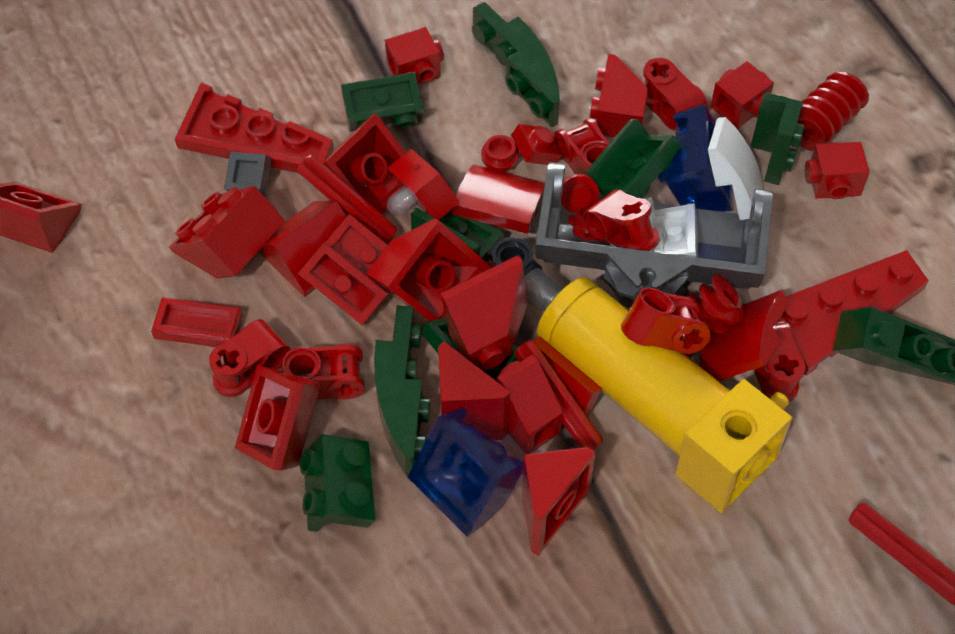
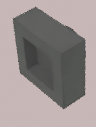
M230 151L224 189L229 191L234 187L242 189L255 185L263 196H266L272 158L265 154Z

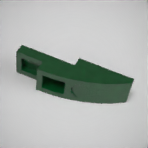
M485 1L473 7L472 33L480 44H485L495 54L500 64L506 66L505 82L509 90L514 95H519L529 105L535 116L538 118L542 117L552 128L558 125L560 105L558 81L551 60L540 40L519 16L506 22Z
M397 305L393 340H375V383L381 423L389 446L406 476L415 477L417 461H425L426 435L420 434L421 422H429L430 397L423 396L422 380H417L418 360L411 359L412 348H420L422 325L421 323H414L413 306Z

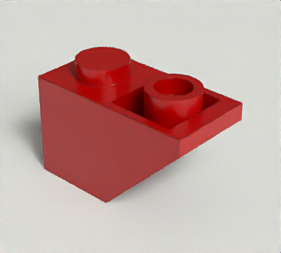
M608 54L606 68H598L595 90L601 91L600 97L593 96L590 118L596 119V123L604 136L616 137L630 119H637L641 124L643 123L648 88L616 55Z
M533 354L521 362L514 361L508 364L500 372L497 382L510 392L509 435L525 454H530L561 433L563 411L539 361Z

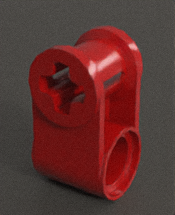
M653 58L645 63L643 69L645 81L643 84L648 88L646 105L661 119L666 127L676 130L706 112L707 100L704 93L684 76L674 63L665 58Z
M592 118L585 119L582 125L568 131L560 129L554 133V141L562 153L561 158L569 165L574 174L586 175L588 168L610 144L602 134L596 121Z
M615 189L583 212L582 217L585 227L595 239L601 242H607L621 248L644 251L654 249L660 242L658 230L653 228L649 216L652 209L649 201L646 199L637 198Z
M648 287L641 289L621 323L623 334L634 343L642 346H655L674 350L682 354L700 351L709 343L711 337L708 326L699 319L700 308L693 298L669 294Z
M258 319L250 322L239 333L223 344L216 346L211 351L209 365L214 373L213 385L216 391L227 397L243 394L252 386L257 365L279 370L282 367L285 355L291 351V348L264 320Z
M786 321L776 322L773 328L783 341L765 366L754 369L753 372L761 392L770 399L776 392H780L788 398V402H791L797 396L799 390L798 382L802 379L806 367L794 342L790 326Z
M340 344L330 347H299L289 351L283 359V372L292 375L308 372L310 374L303 376V378L321 383L317 399L337 398L347 400L359 397L365 391L364 380L360 378V363L363 361V352L358 346Z

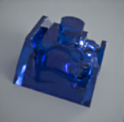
M703 104L674 114V120L679 127L675 132V137L682 147L672 158L673 162L670 167L657 176L660 183L666 182L680 206L695 203L696 209L719 212L733 211L731 185L716 187L708 148L716 123L708 108Z
M460 408L437 417L407 478L468 537L485 525L503 508L523 473L524 462L507 455V451L501 443L479 432L472 425L463 422L467 411L464 408Z

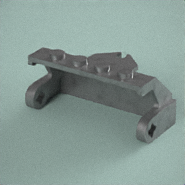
M548 163L536 240L537 259H544V262L605 270L604 281L629 309L635 301L634 298L643 288H654L661 292L679 295L684 292L686 281L712 284L711 278L715 274H721L736 288H759L765 275L773 199L772 190L754 189L749 219L740 220L739 214L696 209L698 216L697 258L613 247L607 242L585 240L572 233L574 227L568 223V217L575 215V213L566 210L561 204L565 164ZM599 196L598 201H600L604 197ZM653 203L655 210L676 207Z

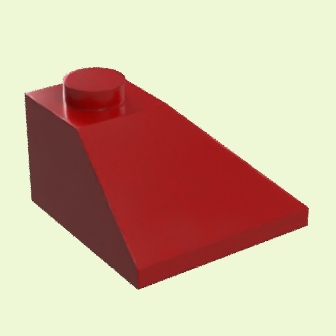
M433 219L392 240L366 274L406 306H413L414 312L429 322L446 317L441 293L492 267L439 220Z
M519 255L441 293L448 330L452 340L461 355L481 370L493 369L511 355L528 304L523 261Z

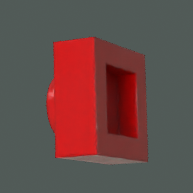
M518 124L511 133L526 163L548 165L549 162L557 163L562 157V153L554 141L553 134L546 127Z

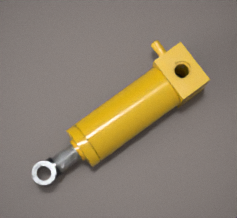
M510 237L496 243L492 251V268L517 255L523 261L527 298L544 311L538 324L537 336L543 338L602 388L601 391L677 454L679 461L675 475L722 514L778 459L792 420V416L783 410L789 404L788 398L783 393L776 392L769 399L744 378L730 391L685 354L655 346H642L634 343L621 330V323L629 309L593 280L584 276L574 280L563 289V287L542 271V266L533 259L532 248L526 241Z

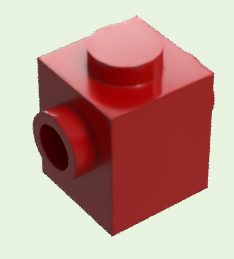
M426 27L385 39L386 63L392 76L415 72L417 85L441 77L440 62L444 61V52L439 40H433Z
M746 61L736 69L726 71L720 80L715 83L710 108L721 117H726L738 129L753 117L758 118L764 93H772L774 82L764 72L759 71Z
M862 142L815 144L811 160H807L805 163V179L808 184L812 183L815 199H842L845 197L861 196L870 173Z

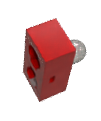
M413 149L409 150L388 167V170L401 186L387 200V209L393 216H404L418 205L425 213L439 220L460 203L441 174Z

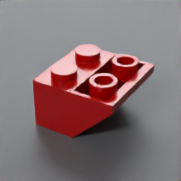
M255 185L242 189L234 187L226 193L220 194L215 192L201 204L203 211L195 220L194 218L187 220L177 229L175 234L178 238L168 248L174 254L217 279L233 277L245 267L282 226L285 220Z

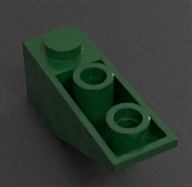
M873 307L841 312L832 351L866 364L955 385V339Z

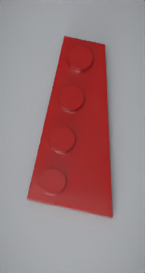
M202 82L175 137V142L179 149L227 159L230 157V151L265 154L272 158L271 168L298 173L296 169L307 155L312 154L323 162L334 150L333 139L292 121L283 123L274 119L273 113L262 108L256 111L244 106L241 99L227 94L225 97L213 92L211 86Z
M905 250L786 296L790 301V305L777 322L786 321L790 326L794 342L805 362L804 375L807 376L823 360L829 356L832 358L837 354V352L832 350L842 311L873 307L892 314L922 292L929 280L910 253Z

